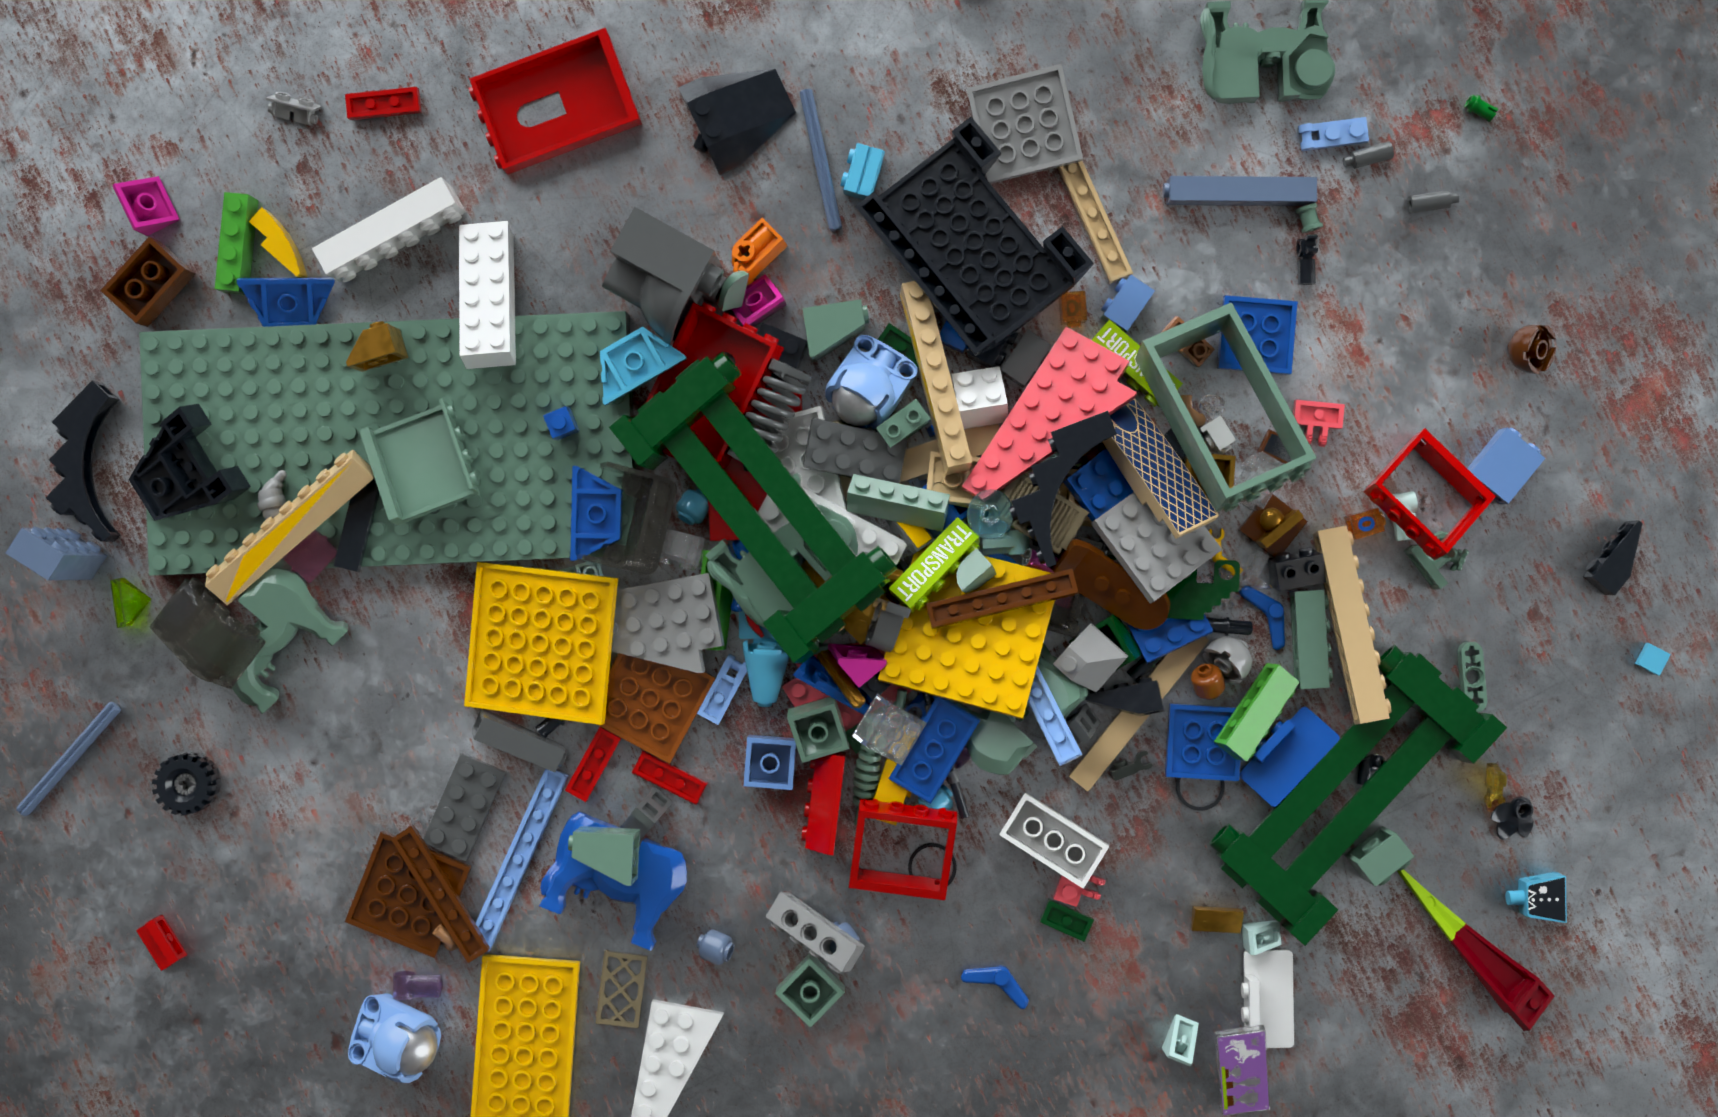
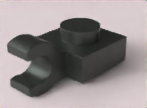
M1146 750L1139 751L1133 761L1127 762L1126 759L1115 762L1113 764L1114 767L1108 769L1112 779L1117 781L1138 773L1140 770L1150 769L1153 766L1151 762L1147 764L1141 763V758L1148 755V752Z

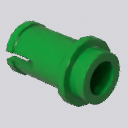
M1472 94L1464 105L1467 112H1473L1490 122L1495 117V112L1498 111V108L1480 99V95L1475 96Z

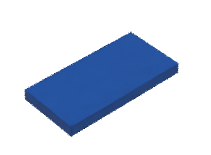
M936 697L889 779L931 804L981 719L945 698Z

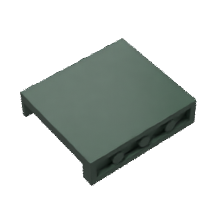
M443 398L439 400L440 406L374 431L369 427L359 430L388 520L396 526L480 494L477 487L480 485L479 477L475 471L472 472L470 463H473L471 454L468 449H464L462 443L465 440L464 433L460 426L457 427L455 419L458 418L456 410L452 404L449 405Z

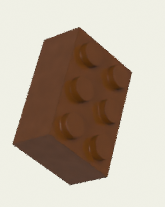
M149 236L100 291L135 323L148 327L196 273L161 241Z

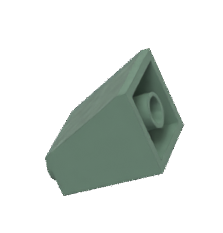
M861 299L802 308L811 363L817 362L865 330V324L869 323L867 305L862 306Z
M581 826L573 832V835L569 836L568 850L572 851V858L626 886H631L638 879L640 829Z

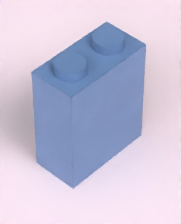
M1508 427L1499 429L1467 468L1496 496L1494 500L1500 505L1509 504L1545 460L1537 446L1532 443L1527 444L1521 439L1522 435L1517 430Z

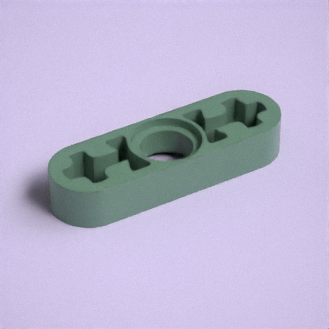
M1467 641L1462 643L1457 650L1460 690L1470 699H1473L1474 696L1479 698L1480 701L1476 703L1479 708L1476 711L1480 712L1487 706L1483 649L1478 643ZM1469 646L1475 650V654L1471 655V661L1470 656L1465 655V651L1469 650ZM1465 663H1477V666H1466ZM1470 670H1475L1478 673V680L1473 684H1470L1466 679V675ZM1468 687H1470V688H1478V687H1479V691H1478V690H1474V696H1473V691L1468 690Z

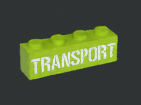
M1109 319L1092 338V341L1129 360V366L1123 374L1127 379V385L1135 391L1139 389L1146 395L1144 399L1151 406L1156 407L1157 405L1160 408L1135 360L1140 345ZM1167 370L1178 390L1183 383Z
M957 517L890 586V593L902 605L911 609V613L916 609L920 611L928 603L929 600L927 598L933 591L935 593L940 591L946 583L944 580L950 574L954 575L957 573L958 567L965 557L976 548H980L978 545L980 543L979 536Z

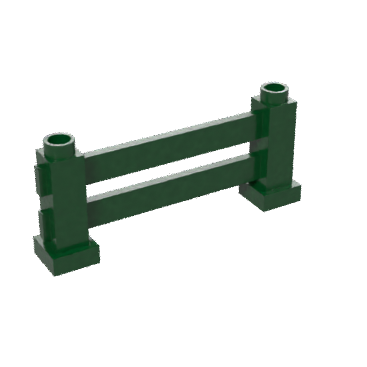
M721 352L713 360L707 356L702 361L697 359L675 378L677 382L664 393L659 391L637 410L639 414L635 418L622 415L609 428L636 463L644 468L654 470L668 457L663 450L667 447L794 608L791 611L777 610L763 624L793 663L805 662L820 650L815 644L817 640L825 643L846 625L843 620L856 608L864 611L885 593L882 587L890 581L888 576L898 568L879 545L869 553L863 551L856 556L728 396L736 389L733 382L742 375L732 360L724 352ZM704 415L832 575L819 588L691 429V426Z
M1393 645L1380 656L1378 668L1388 684L1386 689H1384L1385 699H1388L1391 704L1389 719L1357 725L1353 722L1340 736V740L1283 801L1264 818L1249 836L1239 829L1236 830L1228 823L1215 834L1209 843L1217 851L1216 855L1224 861L1219 868L1242 889L1246 884L1251 886L1260 895L1256 902L1278 922L1285 918L1286 921L1282 926L1304 946L1338 911L1322 894L1316 890L1311 894L1308 891L1444 744L1450 740L1451 743L1446 749L1459 761L1474 764L1507 729L1493 714L1478 713L1476 710L1479 706L1458 687L1451 689L1439 678L1442 673L1420 653L1414 656L1411 652H1402L1396 645ZM1411 706L1417 710L1425 719L1285 870L1280 867L1271 857Z

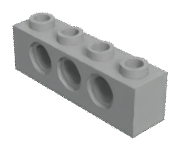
M780 892L766 915V918L772 921V927L778 931L789 933L791 935L790 939L801 946L802 944L809 948L808 952L811 955L828 961V967L837 973L850 972L865 948V945L789 892ZM795 914L798 917V923L796 926H794L792 923V917ZM815 927L817 930V937L813 940L811 937V930ZM832 941L836 943L837 947L834 953L830 951Z

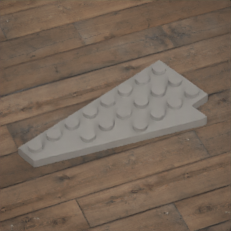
M710 573L617 590L612 652L696 673L705 672L702 649L724 646L714 584Z

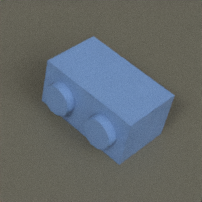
M1130 275L1127 280L1124 278L1120 280L1114 289L1118 292L1114 299L1108 298L1101 308V311L1104 312L1101 319L1105 322L1110 319L1125 333L1130 329L1155 292V290L1133 275Z

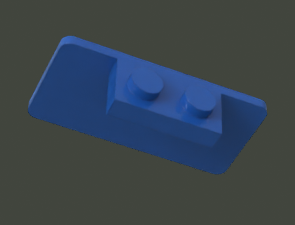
M1302 707L1285 723L1278 722L1271 730L1273 735L1268 741L1262 739L1259 742L1254 758L1240 772V778L1272 807H1277L1340 740L1339 735L1307 707Z

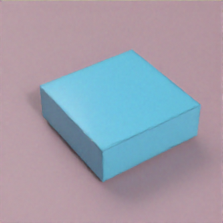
M1645 643L1635 665L1654 675L1660 676L1671 654L1650 643Z

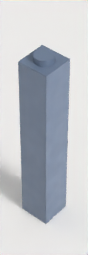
M1170 176L1167 183L1163 184L1162 195L1163 198H1166V205L1306 206L1317 202V177Z

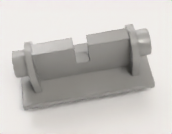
M275 92L274 95L266 97V100L272 101L268 105V112L272 116L290 120L291 112H294L295 122L311 126L318 121V115H315V111L322 109V106L314 104V101L311 99L290 98V94L284 92Z

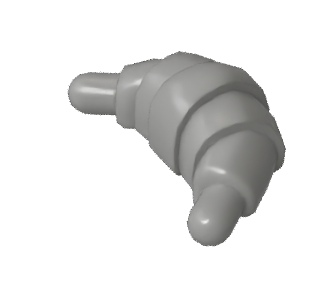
M280 470L258 492L259 502L257 507L265 519L269 517L274 518L280 513L279 509L286 503L282 490L284 486L282 482L287 477V473L284 470Z

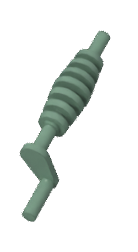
M897 689L893 715H866L865 721L870 724L868 739L861 744L862 750L859 751V759L856 761V768H854L853 773L855 776L853 778V803L857 806L854 825L856 826L860 799L872 800L878 785L877 780L880 779L879 770L881 769V763L879 761L881 760V754L879 752L881 751V744L877 742L879 726L903 724V713L907 695L906 689Z

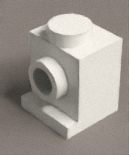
M1221 415L1198 428L1199 432H1203L1205 435L1203 440L1207 447L1218 452L1220 455L1232 448L1230 444L1236 441Z

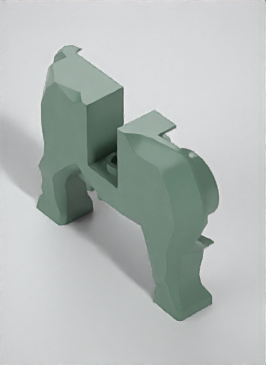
M1303 0L1297 30L1285 27H1271L1260 32L1249 28L1247 22L1243 23V27L1239 26L1238 23H1234L1231 28L1229 27L1227 18L1231 9V1L1207 2L1200 16L1201 32L1206 43L1202 72L1207 94L1213 100H1216L1217 103H1255L1260 97L1258 64L1263 68L1272 67L1277 64L1278 102L1295 99H1321L1328 92L1335 76V63L1328 52L1327 39L1329 36L1324 31L1321 19L1322 10L1329 3V0Z
M796 473L793 477L801 486V476ZM812 499L857 555L858 541L851 522L846 517L823 505L817 504ZM791 523L782 526L774 532L795 560L799 558L796 553L800 552L825 581L832 576ZM724 538L705 555L710 560L707 563L708 571L715 580L731 591L744 613L757 625L766 628L763 622L777 610L791 611L794 609L750 552L746 553L742 550L740 555L743 558L739 560L732 553L729 542Z
M270 568L239 595L238 602L259 619L253 626L255 628L251 633L253 636L247 633L224 612H221L188 644L189 652L197 663L208 672L227 681L242 702L251 706L257 705L261 714L277 701L280 691L263 684L258 676L261 674L267 678L268 673L265 669L275 670V666L270 663L273 654L285 648L294 638L299 628L315 634L319 639H326L331 646L348 631V624L345 621H333L328 618L318 606V600L310 595L301 577L293 572L279 568Z
M1043 643L1038 667L1065 719L1081 701L1085 700L1088 695L1087 688L1071 681L1053 665L1058 658L1051 655ZM949 700L981 719L966 744L972 761L980 769L998 775H1009L1023 757L1027 758L1038 747L1014 724L1016 720L1021 722L1028 716L1030 712L1028 710L1030 707L1029 703H1027L1024 718L1019 719L982 709L980 713L966 708L960 702Z

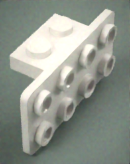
M1288 949L1267 950L1257 955H1250L1247 951H1244V983H1241V995L1244 998V1007L1241 1008L1244 1034L1265 1031L1266 1048H1291L1294 1045L1293 953Z

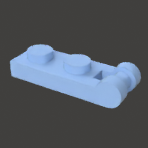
M1366 117L1315 124L1307 123L1298 126L1299 134H1302L1301 151L1363 144L1369 141ZM1311 133H1317V140H1312Z
M731 654L727 656L697 712L698 715L717 725L721 722L747 673L746 663L735 660L736 657ZM730 668L738 672L735 678L727 674Z

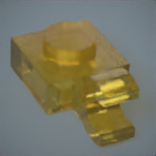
M1487 763L1485 786L1487 787L1484 802L1488 808H1491L1492 801L1498 799V804L1506 802L1503 797V787L1507 785V777L1497 763Z

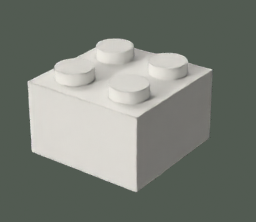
M1000 366L951 374L964 429L999 424L1005 421L1008 416V403Z

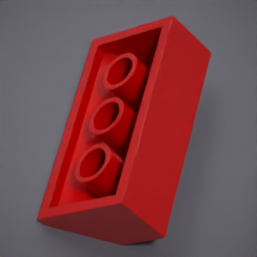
M840 751L811 760L810 769H814L813 779H808L807 793H811L810 803L806 802L804 817L809 818L808 826H803L801 841H806V849L827 855L834 854L846 752Z

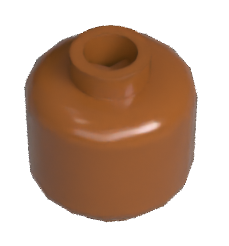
M1201 664L1191 673L1192 686L1198 697L1213 700L1223 693L1225 680L1218 666L1214 664Z

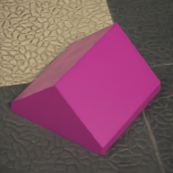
M159 176L113 184V189L133 230L149 236L179 221V217Z
M764 274L746 287L742 307L734 308L732 311L742 326L744 323L755 327L787 304L768 276Z
M828 643L829 651L858 687H861L886 666L887 660L884 659L883 655L876 648L865 645Z

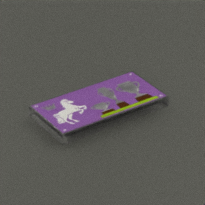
M1264 1025L1215 1031L1219 1100L1222 1116L1270 1110L1267 1043Z

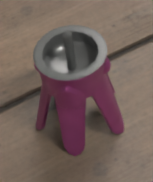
M1028 548L1024 554H1020L1023 566L1054 573L1053 570L1045 566L1046 563L1040 564L1036 550Z

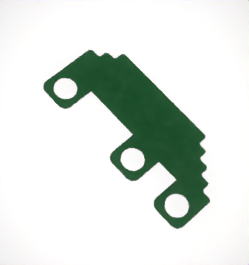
M1114 555L1107 556L1112 560H1117ZM1217 560L1214 564V583H1197L1196 569L1189 577L1184 578L1166 592L1170 601V610L1167 618L1203 620L1204 613L1212 612V606H1220L1221 599H1229L1231 592L1239 591V562L1235 560ZM1225 564L1231 565L1235 570L1234 577L1229 580H1225L1219 575L1220 567Z

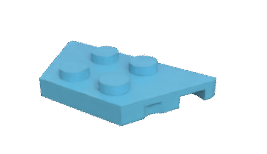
M641 327L600 351L603 404L605 406L611 404L688 358L646 328Z

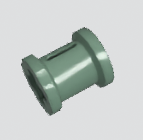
M1312 203L1295 210L1301 219L1303 226L1302 234L1324 227L1323 223L1319 221L1316 212L1317 203Z

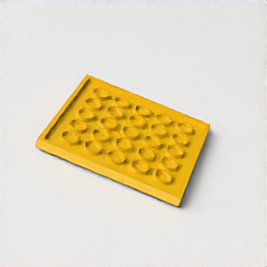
M932 542L913 555L911 565ZM984 556L993 565L996 575L972 592L1051 573ZM950 574L944 580L946 583L937 593L933 591L927 599L929 600L928 603L968 593H964L957 584L956 574ZM1055 600L935 629L931 627L927 606L925 605L920 611L916 609L913 613L910 612L908 618L904 617L893 650L890 653H885L884 659L887 660V663L880 670L878 680L1023 719Z
M477 562L464 706L590 724H605L618 578Z

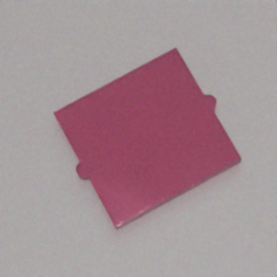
M315 529L287 553L283 559L292 567L293 572H298L308 583H311L336 557L337 549L327 540V536H322Z

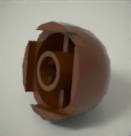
M1527 325L1517 330L1508 343V352L1512 364L1526 373L1540 374V371H1547L1556 354V347H1552V339L1556 340L1552 328L1547 325Z

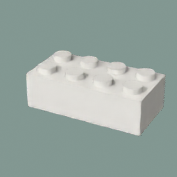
M1028 793L1023 795L999 834L1083 889L1110 846Z

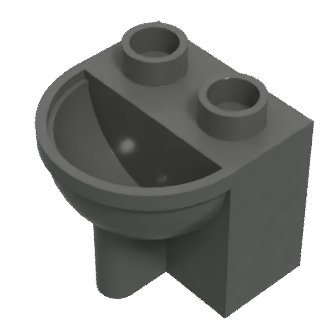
M634 207L610 250L616 259L609 269L602 287L641 308L652 330L662 337L664 342L673 346L693 302L702 306L705 300L715 304L719 299L720 290L726 277L723 276V267L713 249Z

